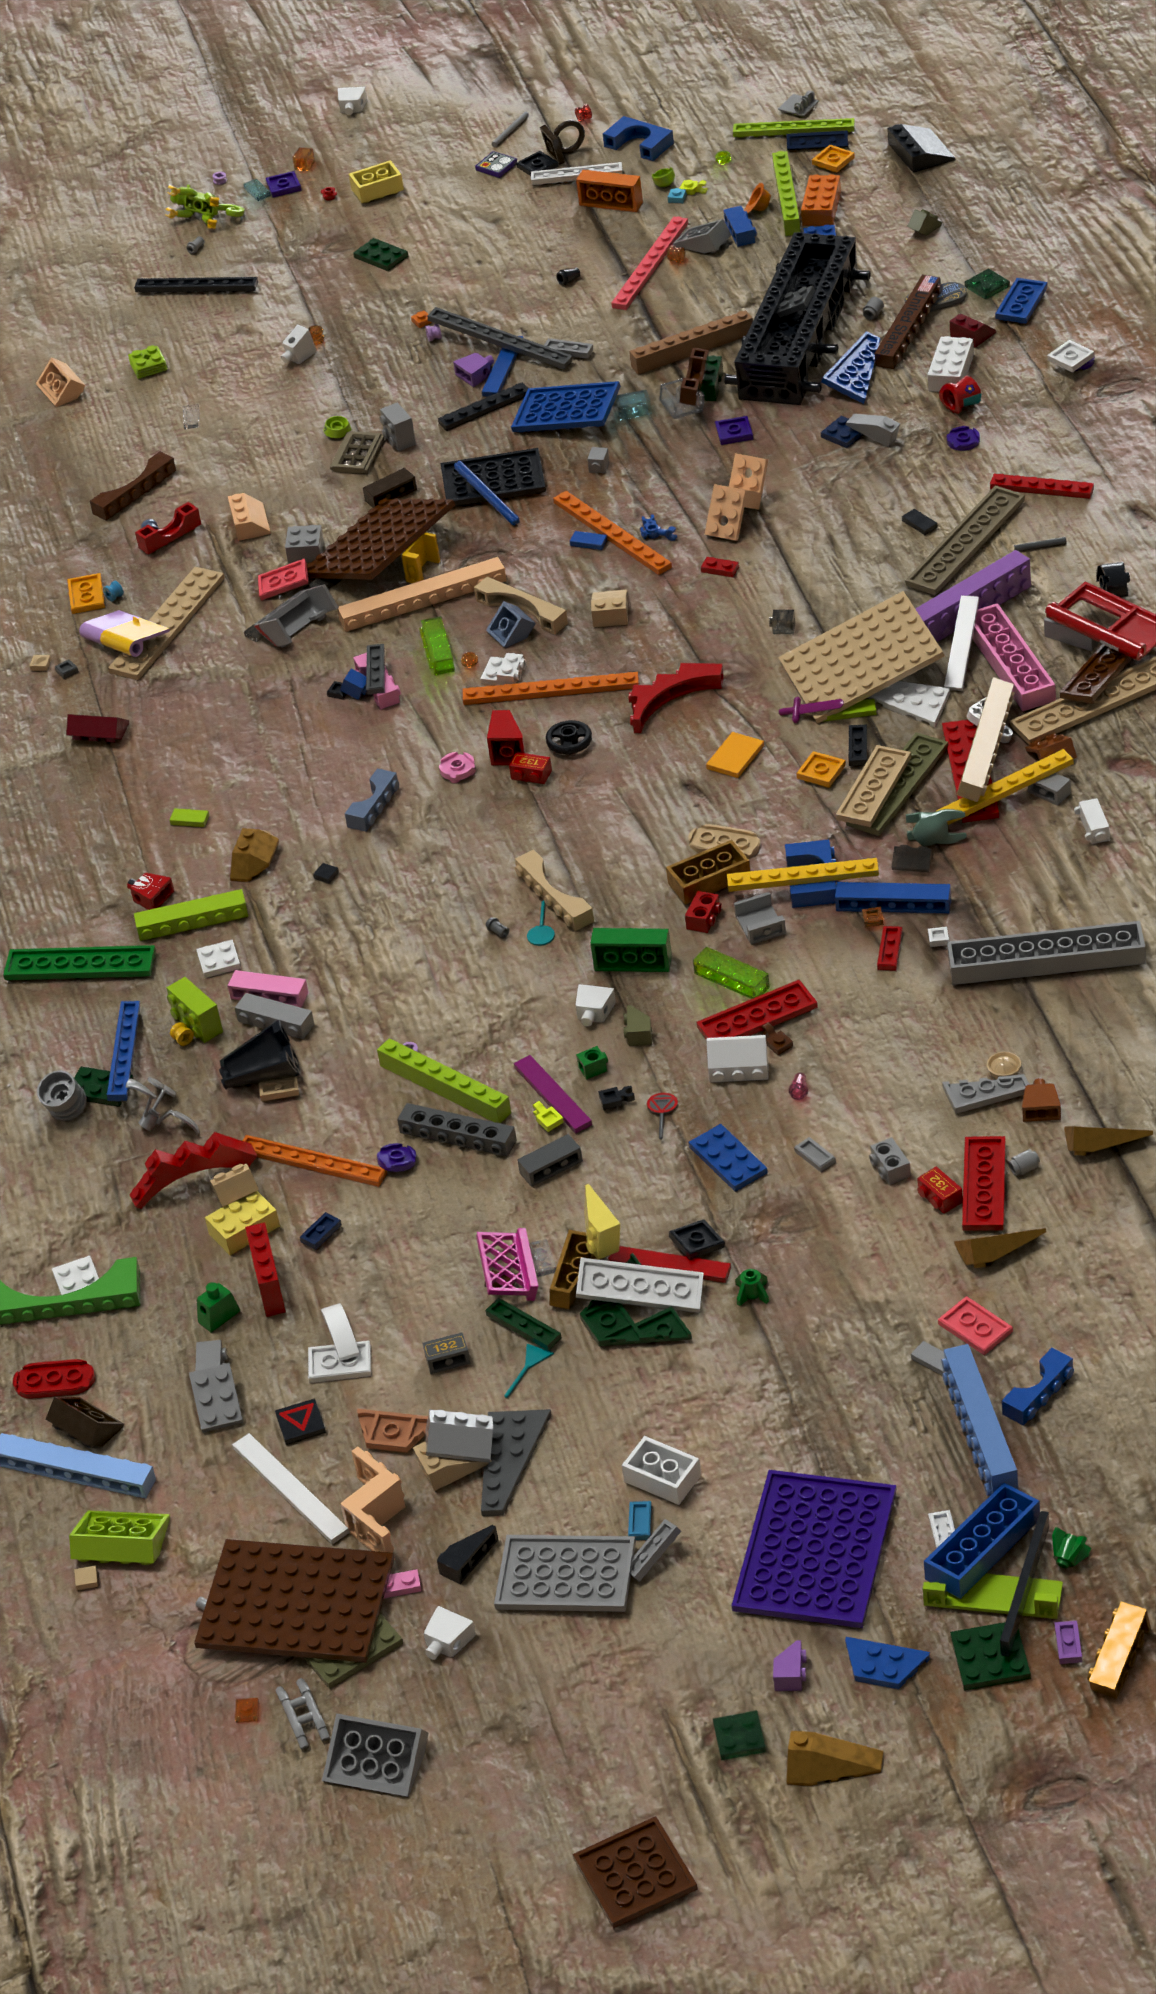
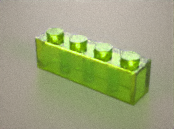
M442 617L421 620L422 627L419 628L423 647L426 648L425 654L429 669H433L435 676L455 672L453 657Z
M707 946L693 959L694 974L750 999L763 995L770 988L768 973Z

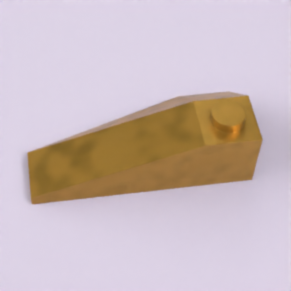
M1064 1126L1068 1151H1074V1155L1086 1156L1087 1152H1094L1153 1135V1130Z
M1046 1228L954 1241L966 1265L973 1264L974 1268L986 1267V1262L995 1261L1046 1233Z
M791 1730L788 1745L786 1782L787 1785L814 1786L817 1785V1782L825 1780L835 1782L839 1781L838 1778L846 1776L855 1778L881 1773L884 1751L815 1732Z

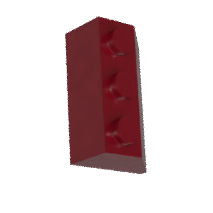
M68 714L66 735L72 736V740H82L83 737H86L88 741L99 742V738L105 739V742L115 743L116 740H122L129 725V720L118 717Z

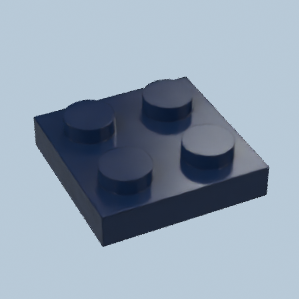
M840 416L821 431V438L848 448L864 434L846 426L849 418Z

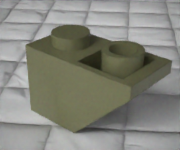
M915 209L907 227L927 236L939 228L942 222L937 220L938 217L924 209L921 211Z
M627 1005V1013L624 1014V1025H627V1027H624V1039L628 1038L629 1046L652 1045L650 1017L635 1007Z

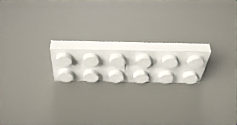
M581 1258L576 1298L664 1309L672 1306L674 1310L699 1313L704 1273Z

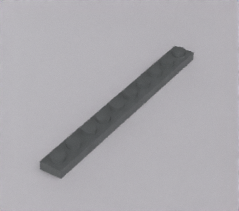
M437 307L427 315L430 322L558 368L565 369L573 361L572 355Z

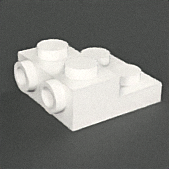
M506 653L504 658L490 657L481 676V684H516L521 679L522 670L526 668V659H524L523 654Z

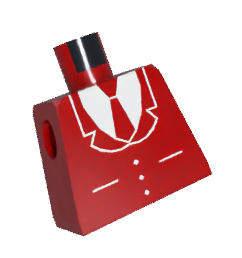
M144 873L138 880L130 879L127 883V888L131 890L133 901L148 910L159 908L174 892L172 879L167 876Z

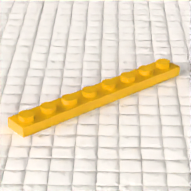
M1062 749L988 785L984 796L980 795L978 802L963 797L936 811L942 809L960 810L965 812L966 817L1073 765V758ZM962 818L947 821L948 825Z
M877 858L731 873L727 874L728 890L733 892L879 876Z

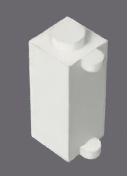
M1098 799L1079 802V806L1074 808V812L1080 815L1086 830V840L1090 841L1091 844L1110 841L1109 825Z

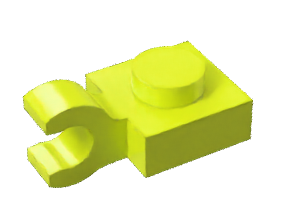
M684 180L679 189H686V194L694 195L696 192L705 194L708 188H703L702 186H705L707 181L702 180L698 183V181Z
M540 1101L532 1105L536 1109L533 1111L536 1121L547 1132L564 1123L563 1117L552 1106L546 1109Z

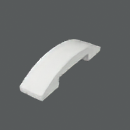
M339 1303L320 1309L333 1339L339 1360L343 1361L359 1356L360 1353L342 1305Z

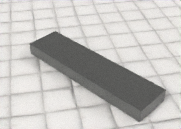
M384 644L367 645V694L385 693Z

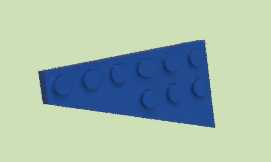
M866 331L822 377L821 383L864 404L875 362L874 353L879 346L880 337Z

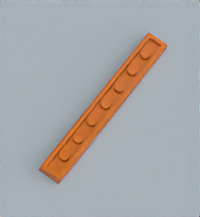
M246 1135L242 1140L252 1144L257 1158L379 1187L387 1175V1170L381 1167L249 1135Z

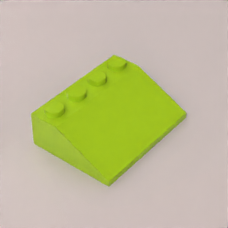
M88 1510L69 1535L70 1558L80 1562L97 1560L100 1563L117 1561L121 1564L137 1562L142 1565H150L160 1555L170 1514Z

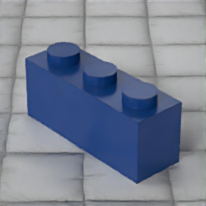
M742 206L724 209V222L736 246L740 247L755 243L757 232L756 228L752 226L751 219H748L747 211H744Z

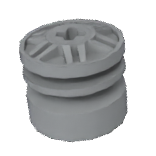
M58 1070L47 1074L37 1087V1096L40 1102L57 1120H72L78 1117L86 1106L87 1096L74 1077L66 1071Z

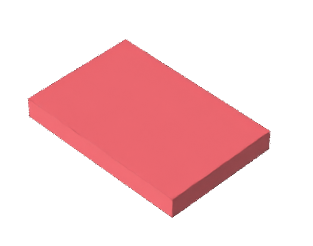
M305 559L258 575L259 597L261 601L308 584L307 562Z
M967 1296L938 1319V1325L983 1355H986L1013 1332L1011 1325Z

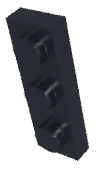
M867 724L849 725V766H864L867 762Z

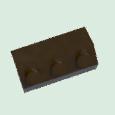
M54 1397L45 1419L52 1423L53 1428L67 1432L68 1437L82 1441L81 1444L87 1448L104 1446L124 1426V1423L81 1397Z

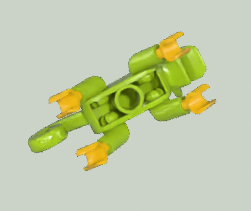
M189 184L186 187L179 188L172 185L168 186V188L172 189L170 193L167 192L171 195L170 200L172 203L184 205L185 210L177 211L169 207L165 210L170 211V214H165V216L171 219L175 216L189 218L195 212L203 214L202 220L208 225L207 228L216 229L217 220H213V217L218 214V210L226 211V214L231 217H241L244 215L245 210L243 207L234 204H220L219 198L215 195L197 192Z

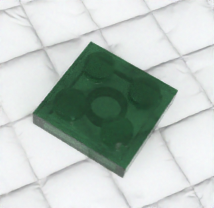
M989 268L964 282L967 289L985 300L1010 287L1009 280Z
M757 1710L713 1718L721 1760L766 1752Z

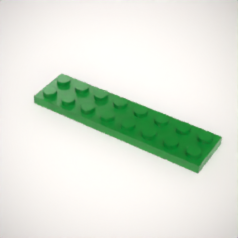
M155 945L10 949L3 976L5 980L151 976L156 948Z

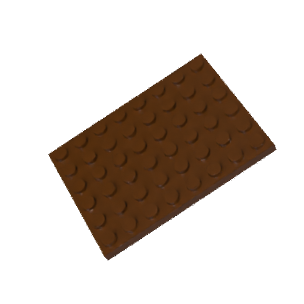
M385 498L380 500L377 506L371 508L364 517L358 519L354 526L349 527L345 534L339 536L337 541L327 546L323 553L317 555L313 562L307 564L308 578L374 579L455 506L454 501L446 499L434 500L433 498L428 500L421 498Z
M226 1539L195 1638V1648L367 1663L394 1562V1553Z

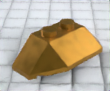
M242 828L232 852L230 881L249 882L252 880V877L269 867L279 844V839L265 830Z

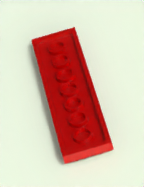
M968 719L942 723L944 739L948 742L947 753L956 795L977 726ZM991 774L987 786L992 784ZM957 795V800L963 798ZM997 802L962 818V823L999 818Z

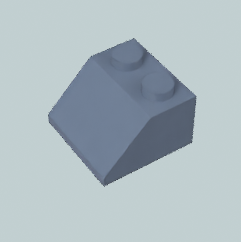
M503 601L486 631L503 647L507 648L526 639L536 623L519 607Z

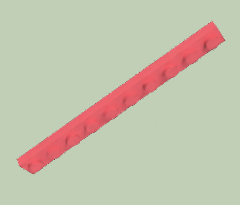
M674 216L611 302L612 308L628 309L669 252L673 243L688 225V218Z

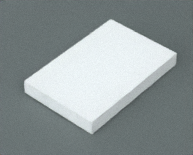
M370 1341L356 1342L360 1355L343 1361L339 1360L334 1345L308 1347L309 1383L371 1376Z

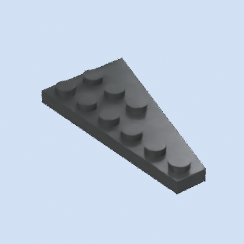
M551 1409L488 1412V1416L493 1418L490 1458L492 1462L484 1466L481 1501L482 1516L504 1515L513 1496L512 1492L515 1486L519 1484L520 1476L523 1470L526 1469L537 1446L536 1442L539 1436L543 1434L544 1426L552 1415Z

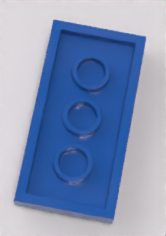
M1016 278L996 311L995 319L1026 324L1048 288L1047 282Z
M722 1124L689 1141V1148L735 1192L768 1173L767 1167Z

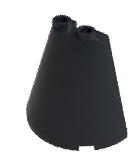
M279 1020L220 1060L221 1068L219 1072L223 1078L221 1083L225 1089L296 1077L301 1074V1067L295 1050L292 1049L289 1042L290 1039Z

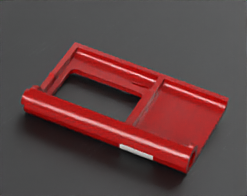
M1086 581L1066 596L1059 604L1052 602L1045 609L1047 618L1137 661L1141 660L1156 647V614ZM1079 600H1083L1120 619L1107 629L1068 609Z

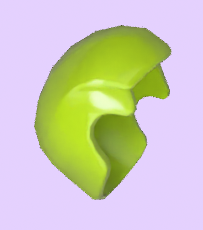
M672 167L670 169H660L655 174H652L654 184L659 187H667L675 179Z

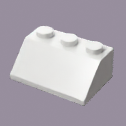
M766 1035L707 1038L710 1083L768 1080L769 1062Z

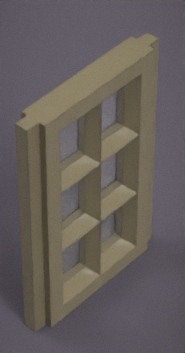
M347 432L330 466V470H333V472L368 473L384 440V435L371 432Z

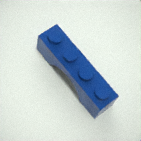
M1051 1348L1039 1360L1040 1375L1043 1379L1033 1387H1014L1002 1400V1415L1023 1426L1029 1419H1033L1041 1406H1045L1049 1398L1059 1391L1061 1385L1072 1377L1074 1373L1073 1358Z

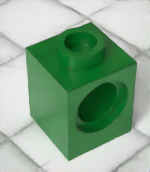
M598 1046L576 1054L578 1068L586 1080L607 1072L606 1063H608V1057L605 1052H601Z

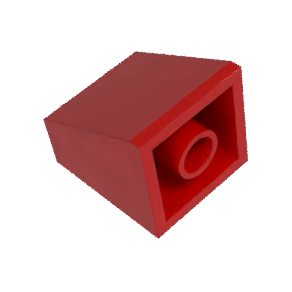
M492 710L487 734L491 765H510L516 752L525 753L523 735L510 710Z

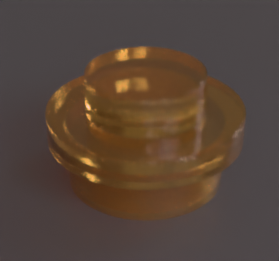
M466 652L462 655L461 664L464 667L471 668L478 663V657L474 652Z

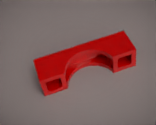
M187 502L175 509L174 517L166 527L154 529L148 524L135 532L138 548L149 555L187 532L194 530L201 525L198 508Z

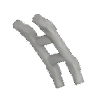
M300 1678L296 1684L302 1695L301 1697L290 1700L288 1694L281 1686L277 1687L275 1691L291 1724L300 1749H305L309 1744L301 1725L314 1721L322 1741L328 1740L330 1736L307 1683L304 1679ZM306 1704L309 1713L297 1717L294 1708Z

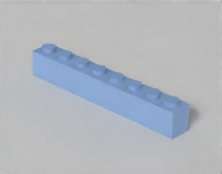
M3 1433L0 1435V1467L145 1499L156 1481L153 1466L145 1463H136L127 1459L113 1458L108 1455L81 1451L71 1447L58 1446L53 1443L17 1437L16 1435Z

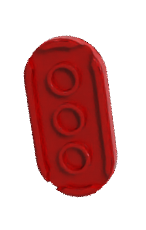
M82 1359L30 1363L23 1366L20 1372L17 1371L15 1373L13 1386L19 1396L28 1399L77 1395L87 1391L93 1385L95 1372L92 1365L87 1364V1361Z

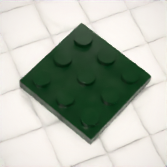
M1006 1622L950 1632L964 1691L1031 1679L1019 1628L1009 1657L1001 1656L1000 1639Z

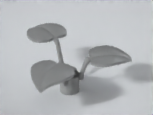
M148 1077L147 1080L152 1085L161 1089V1093L154 1106L150 1108L152 1098L156 1099L157 1096L137 1080L129 1079L127 1081L126 1088L136 1089L149 1096L143 1116L138 1122L140 1126L148 1131H152L156 1123L160 1125L165 1118L172 1115L191 1126L198 1136L199 1129L197 1124L191 1118L178 1111L170 1110L159 1118L160 1113L156 1111L160 1100L165 1092L175 1097L176 1092L160 1081Z

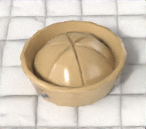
M999 1052L990 1056L987 1060V1068L995 1079H998L1000 1076L1017 1075L1021 1068V1060L1014 1053Z

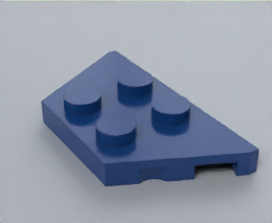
M851 1637L845 1638L854 1679L857 1682L900 1689L908 1678L918 1672L917 1668L924 1661L927 1663L930 1660V1652Z

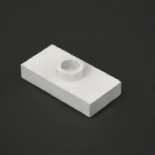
M950 1510L928 1514L936 1548L955 1531Z

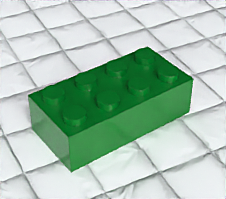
M593 928L590 945L594 971L670 972L672 951L669 929Z

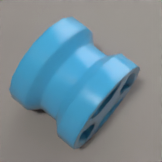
M115 580L111 582L110 586L106 585L103 587L105 597L111 602L116 600V597L124 595L122 586Z

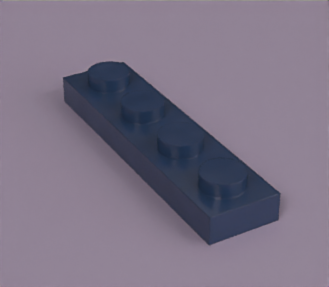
M848 131L787 134V150L826 148L828 145L839 148L848 147Z

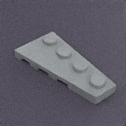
M1024 1074L1000 1076L997 1080L979 1078L980 1081L968 1082V1080H959V1083L950 1084L949 1081L942 1082L943 1089L955 1114L1024 1095L1025 1086L1029 1085Z

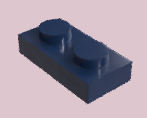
M325 1212L300 1236L301 1243L317 1250L342 1226L341 1220Z

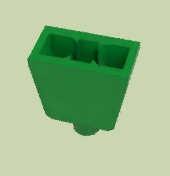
M208 1283L206 1285V1292L197 1298L198 1323L210 1333L240 1312L233 1294L220 1283Z

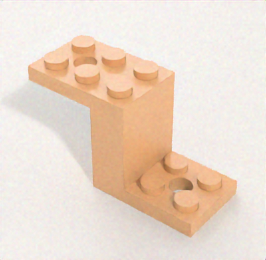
M735 453L729 487L714 484L704 535L738 541L744 507L759 510L769 459ZM750 468L752 475L747 478L745 472ZM724 516L728 518V523L725 526L721 524V519Z
M357 1446L351 1452L357 1478L365 1485L340 1503L345 1526L348 1527L349 1533L371 1551L393 1553L394 1547L391 1544V1533L382 1525L405 1508V1495L401 1488V1479L397 1474H392L388 1471L382 1462L378 1463L373 1459L368 1451L364 1452Z

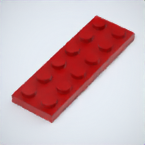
M799 979L696 1023L697 1028L706 1040L707 1038L751 1036L763 1031L762 1026L766 1023L775 1026L818 1008V1004Z
M1005 1136L965 1137L963 1231L1004 1230Z

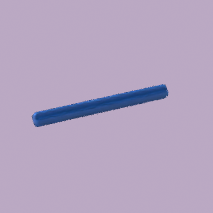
M462 461L454 464L455 469L512 525L515 526L520 522L519 517Z

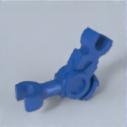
M651 514L650 519H645L642 516L644 528L640 527L643 539H646V537L654 539L660 535L666 536L670 541H675L677 535L672 534L676 530L675 527L671 526L668 529H661L656 524L653 514Z

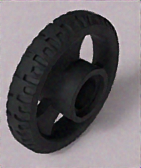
M566 720L557 723L546 733V744L549 749L565 755L575 754L584 750L592 740V732L589 726L576 720ZM579 737H585L581 742L578 741ZM552 738H560L561 745L554 743Z

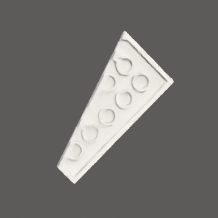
M898 681L868 698L874 699L875 703L879 702L883 704L884 708L904 716L911 715L916 717V721L921 723L926 721L931 727L935 728L949 698L950 688Z

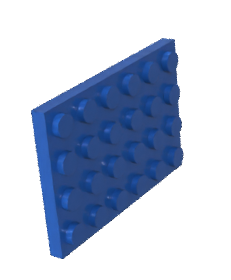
M615 381L528 388L512 423V432L604 426L620 390V383Z

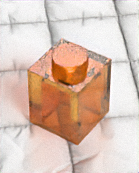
M299 147L293 156L295 170L309 171L315 162L314 152L311 148Z

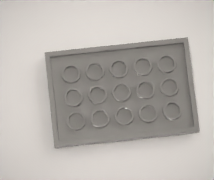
M506 1535L494 1602L495 1610L625 1612L632 1559L636 1545L635 1536Z

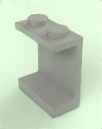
M770 892L734 903L735 917L750 944L786 934L785 919L782 915L777 916L773 909Z

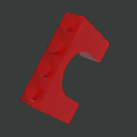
M265 1222L247 1226L245 1229L266 1317L286 1313Z

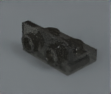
M908 845L894 846L891 868L892 870L929 873L931 859H933L932 849L925 846H919L918 848Z

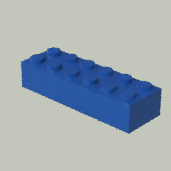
M1003 1483L924 1560L925 1580L931 1583L946 1584V1591L961 1599L1037 1523L1040 1513V1501Z

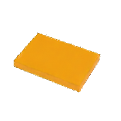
M100 573L67 579L72 614L105 608Z
M732 732L706 763V769L739 778L764 747V741Z

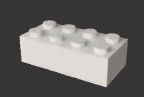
M949 336L940 337L927 375L928 391L939 392L944 384H956L963 377L967 376L974 356L973 339Z

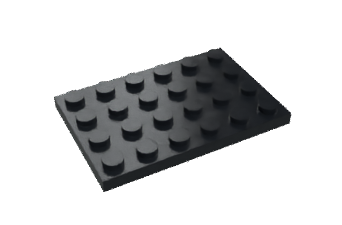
M538 448L440 463L446 500L454 501V507L488 502L455 469L454 464L458 461H462L499 499L546 492Z

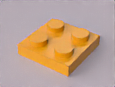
M828 145L812 159V165L837 173L855 158V153Z
M813 751L796 773L797 779L830 788L846 766V761Z

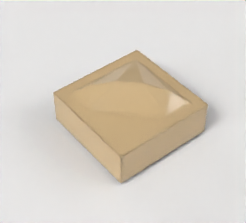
M33 655L30 670L47 671L51 662L50 655Z

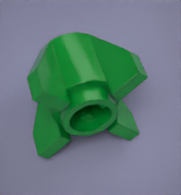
M747 1269L735 1279L736 1285L740 1287L737 1305L741 1306L744 1304L747 1298L757 1299L759 1297V1300L766 1304L769 1302V1296L763 1287L768 1282L767 1276L755 1269Z
M1055 1527L1052 1541L1053 1558L1056 1560V1564L1068 1569L1088 1557L1091 1547L1085 1544L1087 1538L1085 1536L1077 1537L1072 1534H1066L1065 1531Z

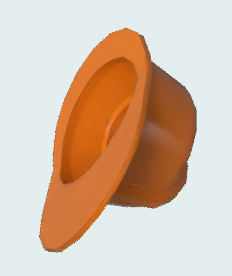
M759 183L753 190L750 200L744 211H747V214L752 210L763 211L768 207L771 195L764 189L763 183Z

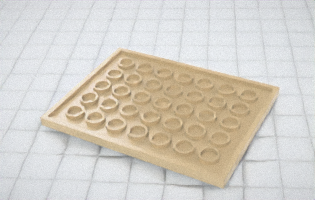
M902 591L778 658L805 704L842 699L844 701L843 706L839 709L812 712L813 718L819 724L826 720L827 716L837 714L945 657L905 592Z

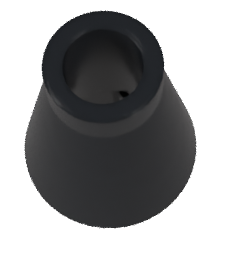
M578 268L560 270L556 275L559 284L566 285L575 278L580 277V270Z

